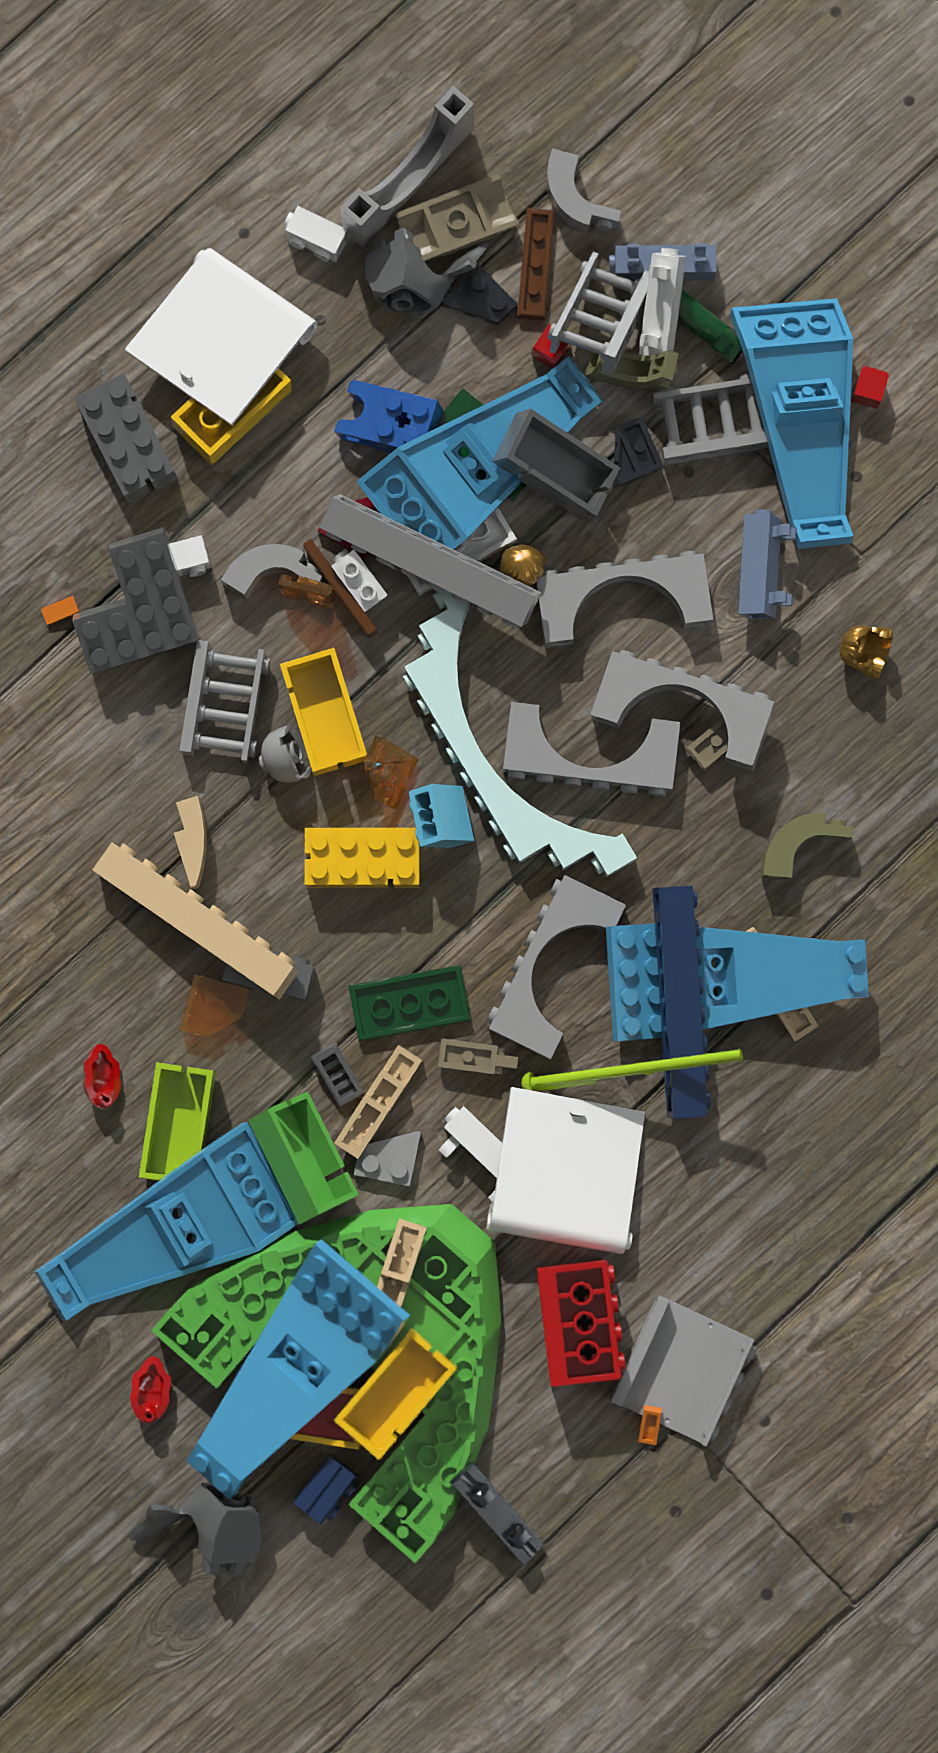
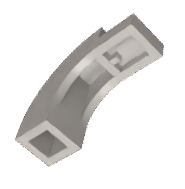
M552 149L547 171V191L551 204L561 219L569 226L586 234L589 232L590 224H594L596 228L603 231L618 230L622 211L590 203L578 193L574 184V178L578 167L579 155Z
M281 544L262 545L248 550L229 566L221 578L224 587L246 600L261 579L274 573L289 574L316 591L324 583L323 577L320 575L321 571L310 563L303 565L306 559L303 551Z

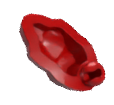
M98 1044L92 1048L88 1058L83 1063L85 1077L83 1088L89 1101L94 1106L104 1109L114 1103L120 1092L119 1062L113 1058L108 1047L104 1044Z
M155 1356L148 1357L132 1377V1392L130 1395L132 1410L135 1416L144 1423H153L158 1420L165 1412L170 1400L171 1377L165 1372L160 1359Z

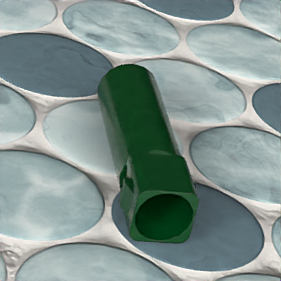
M682 290L678 321L731 363L736 361L743 352L736 331Z

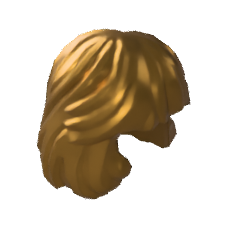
M512 546L502 554L500 573L527 586H533L545 571L543 568L546 562L545 555L532 546Z
M851 627L844 634L840 644L839 654L842 661L869 678L879 679L889 655L893 632L887 627Z

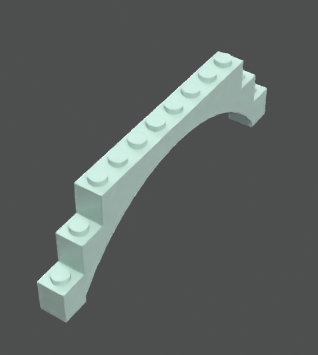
M443 588L441 591L434 589L436 593L432 596L440 610L443 608L446 610L419 626L421 634L418 635V639L425 650L430 648L431 651L404 667L406 675L403 676V679L409 690L413 691L415 689L421 699L417 700V703L424 715L430 713L435 723L431 726L439 739L444 737L449 747L446 748V752L452 762H459L464 770L460 773L463 781L468 788L473 785L478 795L474 798L482 812L487 810L492 817L489 824L496 836L502 834L507 844L503 845L509 858L511 860L516 858L520 864L549 847L551 851L547 852L550 861L554 867L560 865L564 871L592 854L594 856L591 859L592 865L598 874L604 873L606 878L636 861L637 857L623 833L617 837L593 834L550 818L529 805L512 791L493 770L471 733L462 707L458 686L457 661L459 641L471 602H460L451 596V592Z

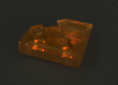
M281 574L277 585L279 590L283 591L282 595L292 600H298L301 597L309 600L310 605L320 609H325V606L333 607L336 599L333 586L300 576L295 582L291 581V576Z
M379 736L374 737L364 760L370 796L388 808L397 810L419 758Z
M194 975L179 1030L210 1037L240 1020L244 1016L250 989Z

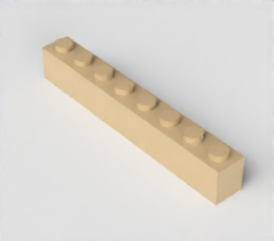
M113 842L109 845L92 869L95 873L280 1000L299 973L293 967L295 963L293 959L282 952L278 956L270 951L271 944L259 936L256 940L247 935L249 929L236 920L233 924L224 920L227 914L214 905L209 909L201 904L204 898L191 889L188 893L179 889L182 883L169 874L163 878L156 873L159 869L156 865L147 859L140 862L134 858L137 852L124 843L121 847H118Z

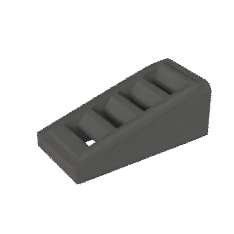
M335 1042L310 1055L340 1107L365 1093ZM335 1053L336 1058L324 1065L321 1064V1060ZM341 1063L342 1068L330 1075L326 1073V1071ZM347 1073L348 1078L336 1085L332 1083V1081ZM353 1083V1089L341 1096L339 1095V1090Z

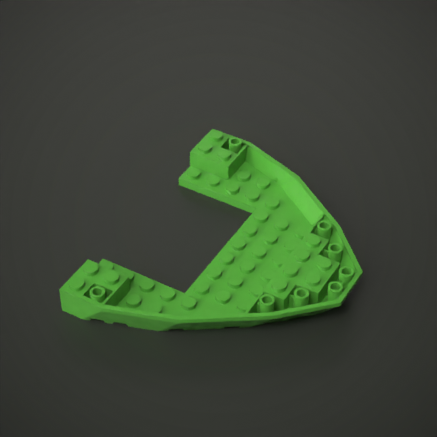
M452 1204L369 1210L283 1234L260 1251L237 1258L193 1284L151 1330L215 1388H218L256 1344L299 1269L318 1241H324L377 1287L398 1220L402 1219L427 1227L401 1306L410 1316L386 1353L371 1368L376 1371L412 1328L432 1344L430 1349L432 1353L436 1349L439 1350L457 1368L421 1411L425 1415L349 1503L356 1512L414 1563L430 1547L454 1515L461 1495L449 1482L469 1462L475 1464L489 1429L501 1331L495 1241Z

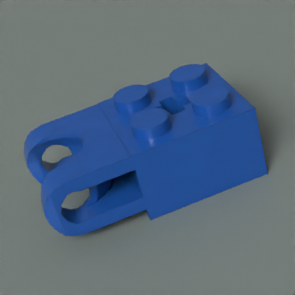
M352 380L349 383L347 392L350 393L355 401L364 404V411L355 420L340 419L336 424L334 433L342 440L372 447L378 451L391 454L399 446L438 428L444 410L438 400Z

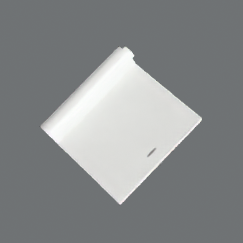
M208 248L205 251L201 250L196 255L192 267L125 348V352L232 426L298 343L304 345L310 340L317 328L318 322L213 249Z
M511 1087L494 1201H492L488 1212L487 1230L623 1254L625 1249L629 1250L632 1243V1233L629 1232L645 1112Z

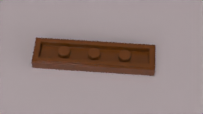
M527 208L517 318L545 320L554 210Z
M309 539L303 544L307 554L367 637L372 638L377 635L376 627L313 540Z

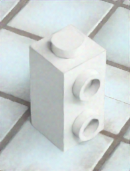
M297 206L294 214L291 212L288 214L284 223L286 237L292 246L301 250L305 247L313 251L317 258L326 262L329 259L337 262L349 239L347 229Z
M202 535L169 544L180 576L187 574L190 577L199 576L206 573V569L211 568Z
M345 549L333 558L335 564L331 567L364 612L387 596L355 550L349 553Z

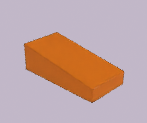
M74 596L41 609L47 626L73 617V614L80 612Z
M644 1405L638 1442L656 1445L662 1408Z

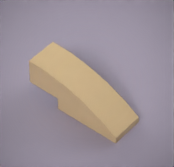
M198 796L176 802L184 830L174 833L189 884L193 890L199 888L207 846L205 816L201 799Z

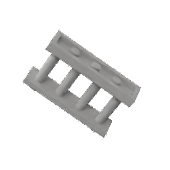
M593 252L589 261L582 263L579 271L580 279L558 323H553L549 330L548 339L551 340L550 352L555 354L561 341L599 354L600 358L604 359L602 371L613 374L645 309L649 271L645 270L641 279H636L634 282L598 269V253ZM592 279L631 292L632 298L630 301L622 302L589 290L588 287ZM583 299L621 313L622 319L620 322L615 321L613 323L577 309ZM573 320L610 333L612 339L610 343L605 342L603 344L569 332L567 329Z
M750 374L741 376L739 380L677 390L669 387L668 389L657 390V393H653L652 405H663L669 440L667 447H663L661 453L663 465L769 448ZM745 391L752 430L749 431L750 434L739 435L738 432H735L729 394ZM718 396L724 434L722 438L711 440V437L707 436L701 398ZM690 400L697 439L694 440V443L683 444V441H680L674 403Z
M197 641L179 750L182 755L194 756V750H199L200 747L242 753L241 760L243 764H249L250 757L255 758L257 741H253L261 685L263 675H268L270 658H266L264 649H259L257 659L217 654L214 650H211L208 641ZM215 664L255 670L253 687L210 681V678L206 677L207 668ZM213 692L251 698L249 713L242 714L208 709L206 705H202L203 694ZM205 719L246 725L244 742L201 736V733L197 732L199 722H203Z

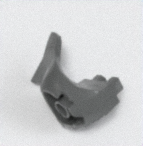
M401 228L395 231L394 241L390 242L386 238H380L373 242V251L367 253L365 257V277L374 298L386 311L393 313V309L398 311L409 310V315L424 314L435 310L442 303L457 275L476 267V260L484 253L489 244L486 241L477 244L457 259L443 275H437L423 261L420 248L413 243V234L407 229Z
M208 1482L198 1485L176 1509L166 1505H150L147 1509L146 1519L128 1534L131 1541L147 1538L172 1526L183 1517L190 1516L193 1518L199 1534L198 1550L203 1555L201 1568L208 1575H218L222 1563H226L224 1568L229 1573L234 1575L243 1574L246 1564L255 1562L262 1540L260 1512L252 1496L249 1494L244 1496L237 1492L229 1500L215 1486Z

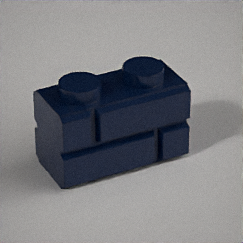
M330 1453L295 1499L294 1504L320 1524L325 1519L331 1521L341 1508L337 1505L341 1497L344 1495L349 1498L358 1486V1483L354 1481L358 1474Z

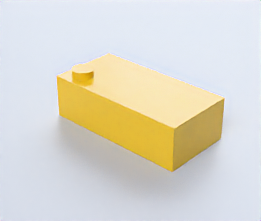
M278 368L232 426L192 398L171 416L172 426L212 466L292 391L291 380Z

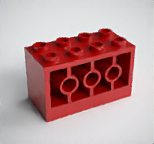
M602 1259L536 1267L551 1387L621 1379L620 1372L626 1371L624 1353L618 1352L617 1342H622L620 1324L614 1323L613 1313H617L619 1310L617 1295L611 1294L610 1284L615 1283L613 1266L607 1265V1261ZM578 1285L588 1289V1294H585L582 1300H579L575 1295L573 1296V1291L577 1290ZM583 1314H586V1317L591 1319V1323H588L585 1329H582L579 1324L576 1325V1321L580 1320ZM585 1344L595 1348V1352H592L590 1355L591 1357L586 1358L584 1354L580 1353V1350L584 1349Z

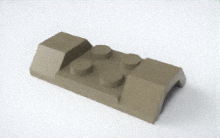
M499 174L395 213L399 229L405 228L413 234V243L420 248L424 262L439 256L444 257L519 226V222L512 213L505 196Z

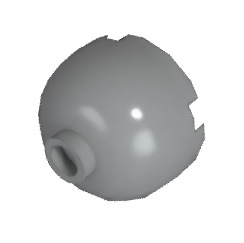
M290 724L276 729L267 735L261 747V756H259V763L263 771L268 772L272 778L283 783L297 782L309 777L311 773V766L306 768L304 758H309L302 736L298 730L291 731L292 725Z

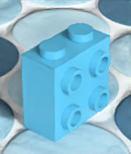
M430 784L409 791L410 809L414 815L415 833L420 847L453 848L474 841L463 786Z

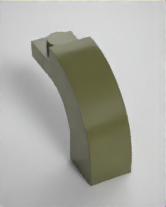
M671 350L655 355H636L623 352L614 373L610 374L602 371L604 359L600 358L599 354L590 352L585 376L608 384L632 389H668L670 381H672L678 370L676 362L679 353Z
M825 812L805 814L791 820L776 833L767 846L762 862L761 878L789 881L792 878L795 852L803 842L815 838L849 841L853 838V826H846V821L829 820V824H825Z

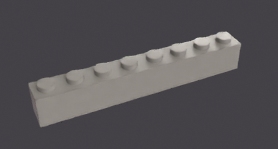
M341 494L332 497L320 525V528L327 531L326 535L336 541H342L343 539L352 544L351 548L366 554L368 551L376 555V560L388 566L394 564L402 568L401 572L409 577H421L427 580L426 584L429 587L440 591L443 588L451 592V596L454 599L463 603L469 601L478 605L477 610L487 615L494 613L503 618V623L514 628L522 627L528 623L541 592Z

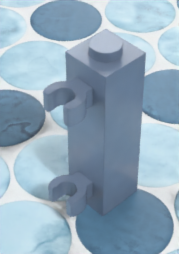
M706 243L645 246L627 244V246H615L614 255H609V272H614L615 275L632 281L640 280L644 271H649L652 253H661V248L678 250V255L686 256L683 281H714L716 275V245H706Z
M759 509L755 510V514H744L738 614L749 620L776 619V606L793 605V594H787V591H777L780 539L795 540L797 528H791V524H781V519L773 515L770 510Z

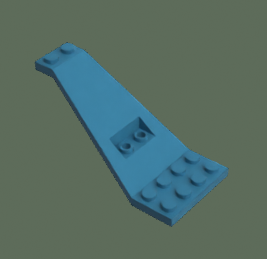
M835 298L734 307L731 309L730 318L745 355L788 521L791 524V528H797L795 539L798 549L850 544L854 536L845 513L853 337L839 302Z
M569 356L546 375L399 446L356 482L382 515L454 550L468 539L522 482L517 478L518 474L512 475L492 462L515 414L533 409L569 433L584 416L602 403L603 400ZM463 446L467 447L469 450V455L467 457H464L461 454V448ZM480 469L486 472L485 479L479 478L478 471Z
M655 923L607 926L606 938L613 1041L662 1038ZM700 927L699 937H696L697 948L700 949L702 957L701 965L698 966V975L703 980V994H700V1006H703L705 1010V1022L702 1023V1030L842 999L869 997L865 940L832 941ZM713 958L716 961V965L714 968L711 965V960ZM714 987H716L718 991L716 996H714L713 994Z
M243 1122L196 1153L34 1272L61 1319L67 1321L91 1304L256 1253L296 1226L298 1222L248 1122ZM175 1208L178 1210L176 1219L172 1216V1211ZM188 1233L192 1235V1241L190 1243H188L186 1240V1236Z
M318 1241L287 1289L201 1438L188 1457L187 1462L230 1500L236 1495L246 1477L386 1353L410 1315L324 1241Z

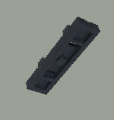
M469 1462L449 1482L521 1564L525 1565L544 1546V1543L472 1462ZM517 1526H519V1528L509 1537L508 1535H509Z

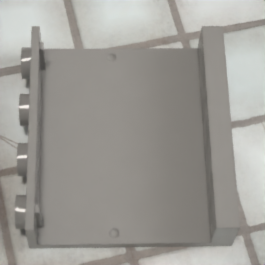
M657 1294L626 1362V1371H622L621 1379L618 1380L610 1401L643 1415L644 1405L662 1408L660 1424L707 1446L709 1441L714 1442L720 1426L716 1424L720 1415L725 1416L730 1408L732 1400L728 1397L732 1389H738L743 1379L744 1373L740 1371L744 1362L749 1363L756 1349L752 1345L754 1339Z

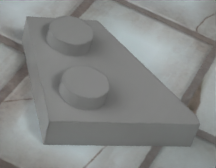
M416 1131L368 1144L356 1161L354 1175L410 1186L421 1132Z

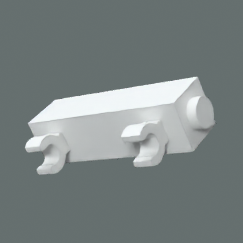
M661 248V253H652L639 355H655L667 350H674L686 256L678 255V250Z
M464 1106L461 1110L455 1107L444 1118L447 1122L444 1128L452 1136L439 1148V1151L447 1158L461 1143L497 1178L502 1142ZM495 1191L488 1197L491 1201H494Z

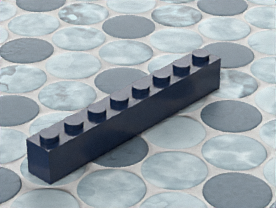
M693 885L652 888L663 1060L703 1055L707 1051V1039L705 1034L702 1035L705 1010L703 1006H700V994H703V980L698 975V966L701 965L702 957L701 951L697 948L696 937H699L700 934L699 922L695 920L694 908L698 906L697 893L693 891ZM708 1065L664 1071L667 1117L677 1119L708 1116L707 1109L711 1107V1098L709 1092H706L705 1080L709 1079Z

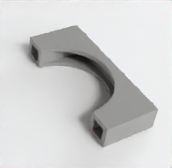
M454 86L434 106L432 118L425 132L403 162L373 189L363 192L358 188L340 207L342 227L347 229L348 235L363 248L474 129V103Z
M686 551L680 553V557L668 558V555H658L652 557V561L641 562L640 559H629L624 561V565L613 566V563L608 562L596 565V569L585 570V567L578 566L568 569L567 573L557 574L556 570L544 571L542 577L538 578L535 584L536 590L541 592L538 605L545 648L573 644V624L582 604L600 588L617 582L643 583L663 593L677 609L683 629L711 625L713 613L704 554H696V551Z
M621 650L620 653L612 651L590 714L594 721L620 729L628 712L644 698L668 690L690 692L708 701L723 718L728 731L726 762L754 771L775 710V702L771 701L769 695L755 692L754 695L743 692L744 688L729 683L726 687L716 684V679L706 675H701L700 678L689 675L690 671L680 667H674L673 670L665 668L662 662L655 659L647 658V661L636 659L637 655L629 651Z
M511 702L503 773H508V778L523 780L526 775L534 776L536 781L553 783V779L564 780V784L569 786H581V782L592 783V788L608 790L609 786L621 787L620 791L637 793L638 789L649 790V795L665 796L666 792L671 793L673 789L680 722L652 719L645 741L631 757L613 766L588 768L567 761L550 746L541 728L539 705Z
M564 875L562 881L556 879L549 893L554 896L550 906L543 905L537 917L541 924L537 932L531 930L524 944L529 948L524 957L518 956L512 968L516 975L512 983L505 982L499 994L504 999L499 1008L493 1007L486 1021L491 1024L489 1027L490 1031L549 1060L552 1058L563 1033L554 1028L542 1016L534 1001L531 977L538 955L553 938L568 930L582 927L606 930L607 926H616L626 907L625 904Z

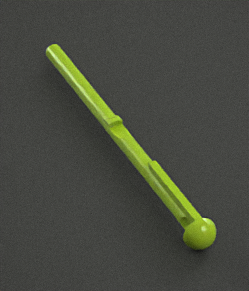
M741 1050L538 1077H534L533 1073L529 1072L523 1076L521 1085L525 1090L536 1092L596 1084L597 1080L638 1074H645L646 1076L661 1071L743 1061V1054Z

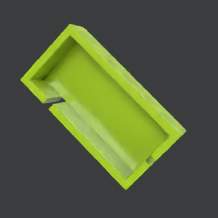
M156 1062L139 1172L140 1178L161 1180L205 1148L216 1071L187 1067V1073H185V1067Z

